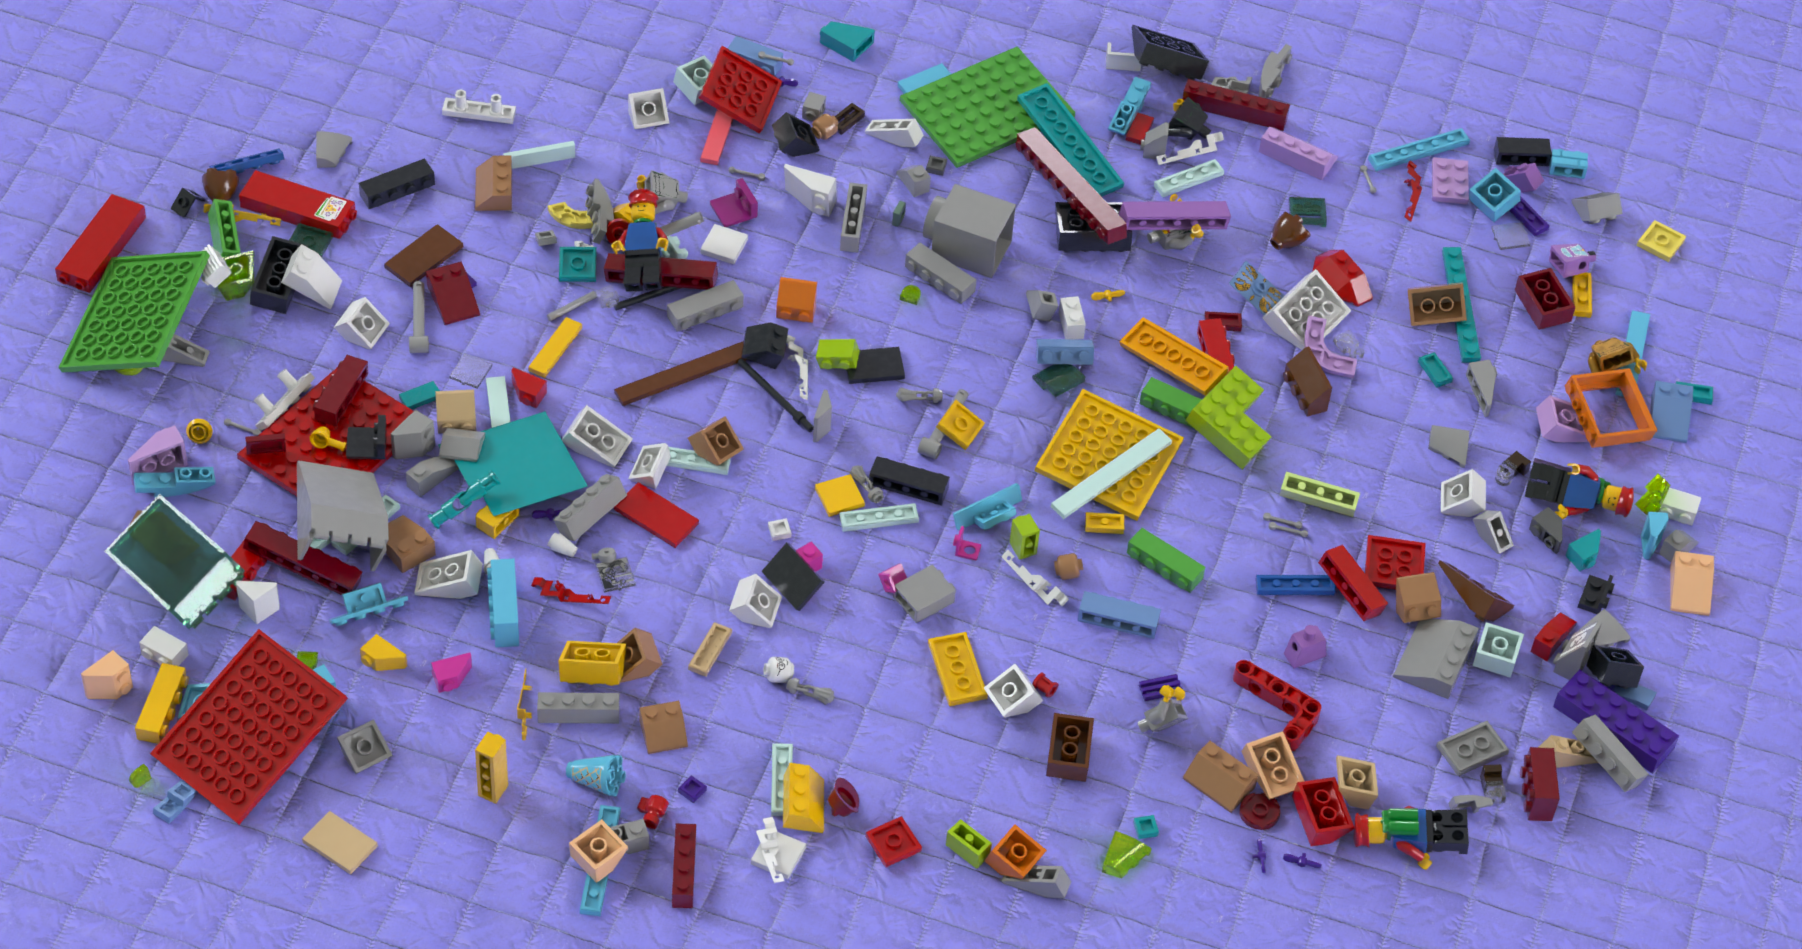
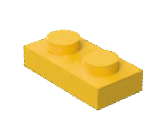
M1086 512L1085 532L1124 534V514Z

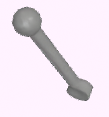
M763 51L758 53V57L760 59L768 58L772 60H777L785 62L790 66L794 64L793 59L787 60L767 55Z
M1362 165L1360 171L1365 175L1370 187V193L1374 194L1377 190L1373 187L1368 176L1367 166Z
M733 166L729 167L730 173L735 172L756 177L760 181L765 180V174L763 173L754 174L735 169Z
M228 418L224 420L226 426L237 427L253 433L254 436L261 434L259 429H250L231 422Z
M1264 513L1263 515L1265 521L1274 520L1293 525L1297 529L1302 528L1300 521L1292 522L1273 517L1270 513Z
M1275 522L1269 523L1270 530L1279 529L1300 534L1302 537L1308 536L1306 530L1299 531L1279 526Z

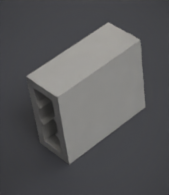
M932 564L895 584L897 592L893 594V597L915 623H918L954 603L956 590L953 584L948 583L944 578L943 573Z

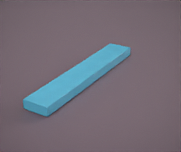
M1460 128L1368 156V160L1375 171L1407 163L1410 160L1414 161L1468 145L1470 139L1463 129Z
M1632 310L1626 342H1630L1640 355L1639 359H1642L1650 314ZM1635 362L1620 367V369L1630 368L1637 383L1639 374L1634 370ZM1616 388L1615 395L1624 397L1621 389Z
M600 805L597 822L602 819L609 827L618 825L621 807ZM587 874L580 914L601 916L609 874L597 883Z

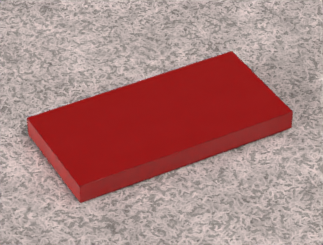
M639 482L626 493L627 496L614 506L616 512L674 548L699 524V519Z

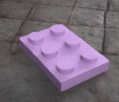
M1433 157L1432 201L1468 204V161Z

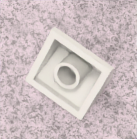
M663 88L628 94V112L634 129L669 123Z
M661 443L643 446L628 479L656 489L671 457L668 445Z
M236 581L239 607L256 624H259L280 609L277 583Z

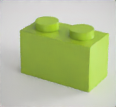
M819 339L816 360L820 369L856 368L860 349L855 339Z
M1031 514L1021 515L1012 519L1009 543L1019 560L1037 554L1040 530Z
M961 819L947 831L946 846L978 869L990 854L992 843Z

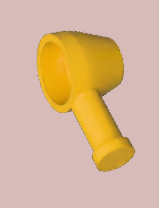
M326 427L316 429L310 436V442L317 448H325L329 445L344 452L347 446L346 442L343 443L330 438V431Z

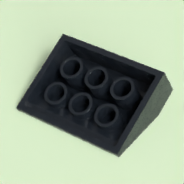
M1132 25L1134 55L1141 65H1152L1160 71L1166 69L1177 76L1182 74L1191 80H1195V78L1202 80L1209 60L1195 43Z
M1055 202L1058 251H1131L1132 230H1127V238L1108 245L1103 239L1099 238L1098 234L1089 227V224L1080 217L1078 212L1071 208L1068 202ZM1107 202L1119 215L1123 202Z

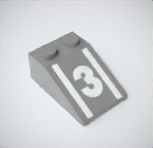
M1602 620L1595 621L1574 633L1570 640H1565L1561 649L1563 652L1561 654L1557 653L1553 661L1556 664L1554 673L1570 680L1579 669L1583 670L1588 662L1592 647L1596 643Z

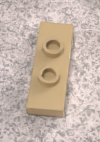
M714 622L689 663L688 670L706 677L731 636L732 629Z

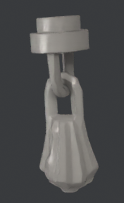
M899 388L896 393V397L902 402L925 399L938 403L939 401L942 402L943 396L942 390H939V388H933V391L925 392Z
M853 466L850 474L854 480L858 481L869 492L868 498L874 503L882 501L884 498L883 491L879 487L874 488L872 486V482L866 476L862 466Z
M795 677L788 680L786 690H789V693L795 694L797 690L802 691L805 695L813 697L825 705L834 701V691L830 688H819L811 685L804 686L799 684L800 679ZM809 689L814 690L813 694L808 692Z

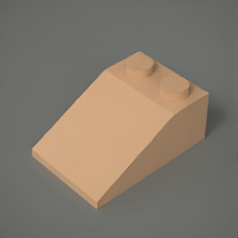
M1675 551L1670 564V611L1710 615L1714 556Z
M1283 731L1246 743L1241 751L1247 766L1258 774L1257 782L1269 800L1293 792L1297 782L1304 781Z

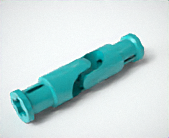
M492 470L488 471L489 474L481 480L477 479L470 484L466 492H459L441 505V508L434 514L427 515L432 524L439 529L440 525L448 519L452 520L471 506L472 501L481 499L488 494V490L495 485H500L501 482ZM456 498L460 500V504L464 506L463 508L457 509L453 506L452 503Z

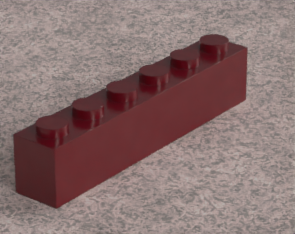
M1191 79L1187 80L1182 98L1185 100L1189 97L1193 102L1199 103L1205 112L1265 127H1273L1284 131L1290 104Z
M608 253L604 266L606 282L623 283L625 276V254ZM661 257L662 286L702 290L715 287L718 278L717 262Z
M255 521L245 537L244 549L340 595L356 590L361 582L363 571L359 570L356 566H350L342 562L337 557L325 554L320 549L309 546L303 559L298 560L297 540L284 532L271 528L265 523Z

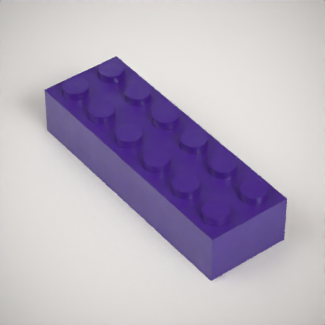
M1580 669L1557 693L1553 705L1555 709L1578 724L1583 719L1596 714L1639 764L1652 774L1675 749L1679 738L1678 734Z

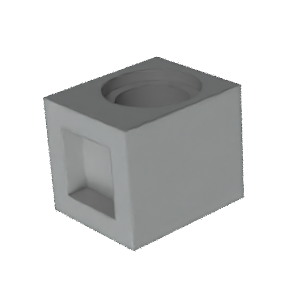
M809 92L803 104L802 118L814 121L823 115L826 109V96Z

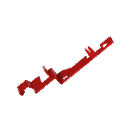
M1411 160L1407 165V173L1415 181L1413 179L1404 181V183H1408V186H1412L1413 190L1410 202L1413 204L1407 208L1404 216L1410 222L1412 221L1422 187L1419 185L1422 177L1414 171L1417 165Z
M534 577L531 585L532 587L538 585L542 588L540 596L558 597L560 602L609 604L611 596L601 595L600 599H594L592 594H575L571 589H566L559 580L555 584L557 591H550L553 581L545 580L543 577Z

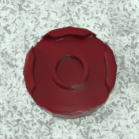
M1255 792L1244 797L1240 805L1239 814L1247 826L1253 829L1265 830L1270 829L1278 822L1280 806L1275 798L1269 800L1265 793L1256 794Z

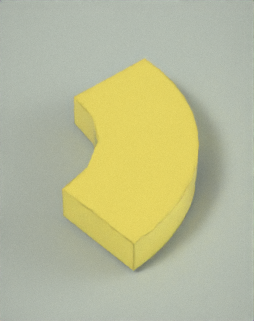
M566 202L548 205L549 214L564 226L576 229H589L593 226L587 211L574 210Z

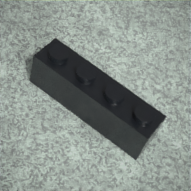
M425 158L360 182V197L368 209L378 207L435 185L434 171Z
M878 456L869 474V480L874 487L941 506L949 489V476Z

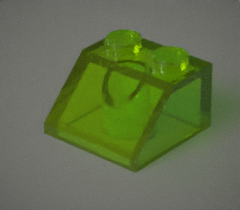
M253 250L223 257L232 273L218 285V289L227 301L244 297L253 285L255 256Z

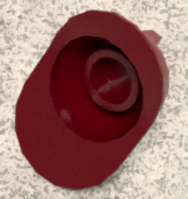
M837 778L834 790L828 797L832 816L840 815L846 817L853 812L857 813L859 806L857 791L846 779Z

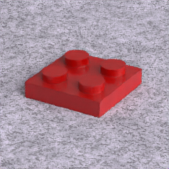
M902 816L867 831L865 835L885 868L922 851V846Z

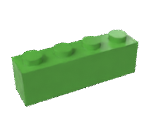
M214 199L208 213L213 248L220 253L228 268L235 269L241 251L232 201Z
M1151 377L1141 391L1139 404L1192 427L1185 420L1202 399Z
M1141 528L1128 542L1127 554L1131 558L1140 561L1147 568L1156 571L1163 578L1172 581L1179 588L1189 593L1204 578L1205 566L1144 528Z

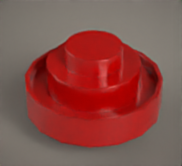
M620 218L610 221L606 232L608 241L610 243L618 241L623 232L628 229L630 223Z

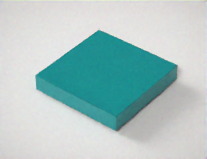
M560 247L559 282H596L597 247Z

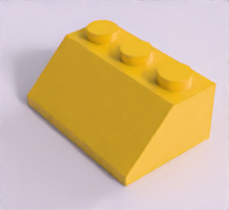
M567 641L558 660L560 682L571 684L576 682L587 683L589 685H619L624 672L626 644Z
M789 763L783 778V828L823 833L824 779L810 765Z

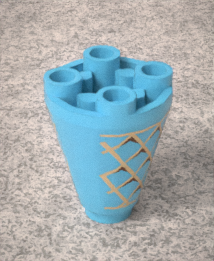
M620 755L574 760L573 762L570 761L566 767V776L607 796H617L620 784L625 782L626 772L623 771V758Z

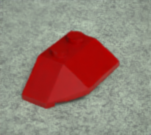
M1329 250L1315 257L1312 271L1316 269L1343 301L1353 303V305L1358 307L1373 300L1365 273L1344 250Z

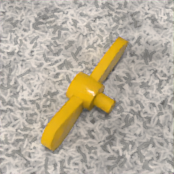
M1105 290L1104 292H1094L1091 298L1094 301L1106 298L1110 302L1112 297L1125 295V291L1117 290L1111 292L1110 290Z

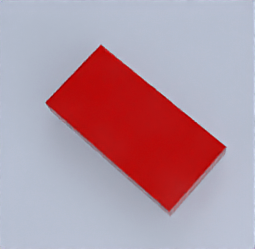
M1137 113L1125 140L1141 145V139L1145 140L1146 132L1150 130L1154 117Z

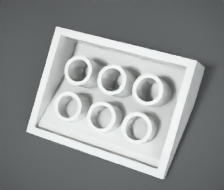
M1315 269L1293 287L1262 318L1276 334L1303 350L1305 348L1304 336L1308 316L1327 319L1324 331L1325 337L1351 310Z

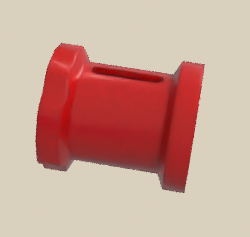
M1041 672L1034 679L1032 685L1035 689L1038 688L1044 692L1047 698H1050L1058 689L1059 684L1052 682Z

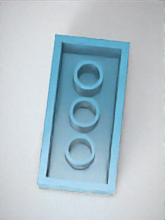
M515 558L491 560V568H487L491 640H495V647L519 646Z

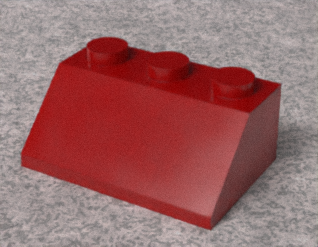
M1335 777L1297 782L1292 798L1310 846L1330 844L1354 830L1353 822Z

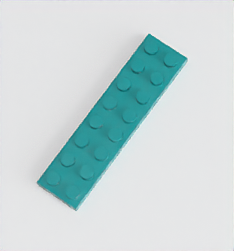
M1048 83L1018 95L1017 101L1047 140L1101 197L1124 187L1123 180Z

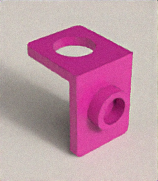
M961 526L959 534H956L954 537L953 546H956L955 556L976 561L981 544L963 540L964 526ZM966 547H973L975 553L967 554L964 549Z
M897 564L878 574L885 592L890 593L897 592L895 584L907 578L902 564Z

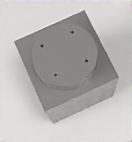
M954 184L947 199L936 196L932 201L924 222L923 237L932 240V251L955 266L992 278L1012 242L1016 204Z

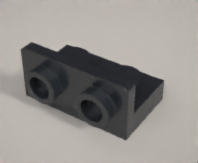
M1589 575L1577 608L1595 614L1600 613L1602 608L1606 609L1610 599L1606 596L1607 594H1612L1615 586L1614 583H1611L1614 576L1610 575L1607 581Z

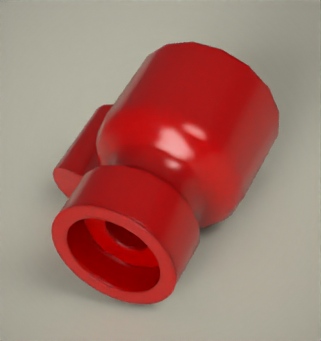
M651 795L650 798L641 797L637 810L641 813H646L643 819L647 828H657L660 821L659 818L665 815L669 802L659 795Z

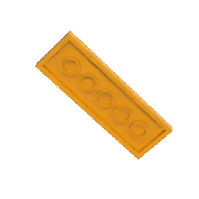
M1144 317L1119 341L1121 347L1204 396L1229 372V367Z

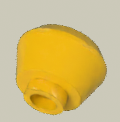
M194 419L186 427V434L194 443L203 444L212 437V427L204 419Z

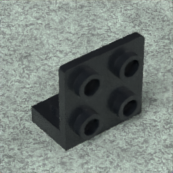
M378 415V423H374V427H348L347 459H385L386 415Z

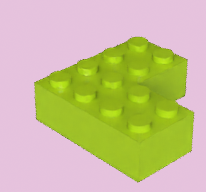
M1237 366L1192 409L1185 420L1242 470L1265 447L1271 438L1266 431L1245 414L1258 400L1264 389Z

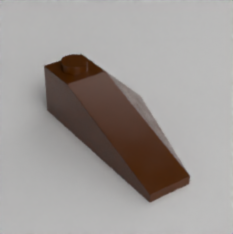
M1442 560L1438 562L1466 605L1475 612L1474 616L1479 620L1494 622L1514 608V604L1496 592L1493 593L1486 589L1482 583L1474 579L1469 580L1470 576L1455 566Z

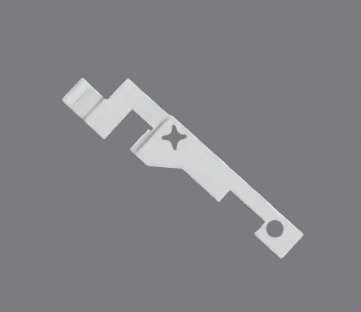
M1222 131L1206 135L1209 147L1202 148L1201 140H1195L1190 148L1177 151L1178 156L1166 158V154L1156 156L1158 165L1217 151L1215 142L1224 140Z
M787 335L786 343L788 348L798 353V355H790L787 359H791L793 362L796 360L800 366V378L803 379V383L799 385L800 397L808 400V360L803 358V348L794 344L795 338Z
M1009 550L1001 556L1047 605L1053 599H1056L1063 607L1069 600L1057 586L1047 595L1043 590L1047 591L1048 587H1051L1052 584L1041 575H1031L1023 565L1021 567L1016 565L1012 561L1015 556Z
M773 817L764 818L765 829L756 831L761 843V851L774 883L784 881L782 873L776 874L775 866H778L775 855L779 851L776 836L778 832Z

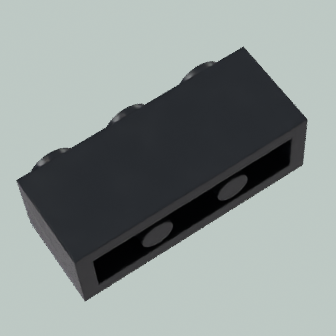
M1497 137L1494 146L1495 162L1497 165L1535 163L1536 166H1549L1552 155L1550 139Z

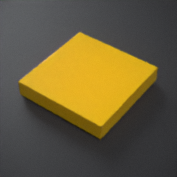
M955 400L936 425V428L966 450L985 422L959 401Z
M851 474L815 484V490L828 517L838 515L840 512L865 507V502Z

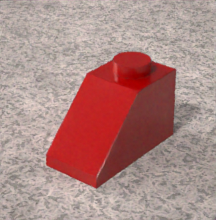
M513 367L511 370L512 383L519 402L537 408L547 394V381Z

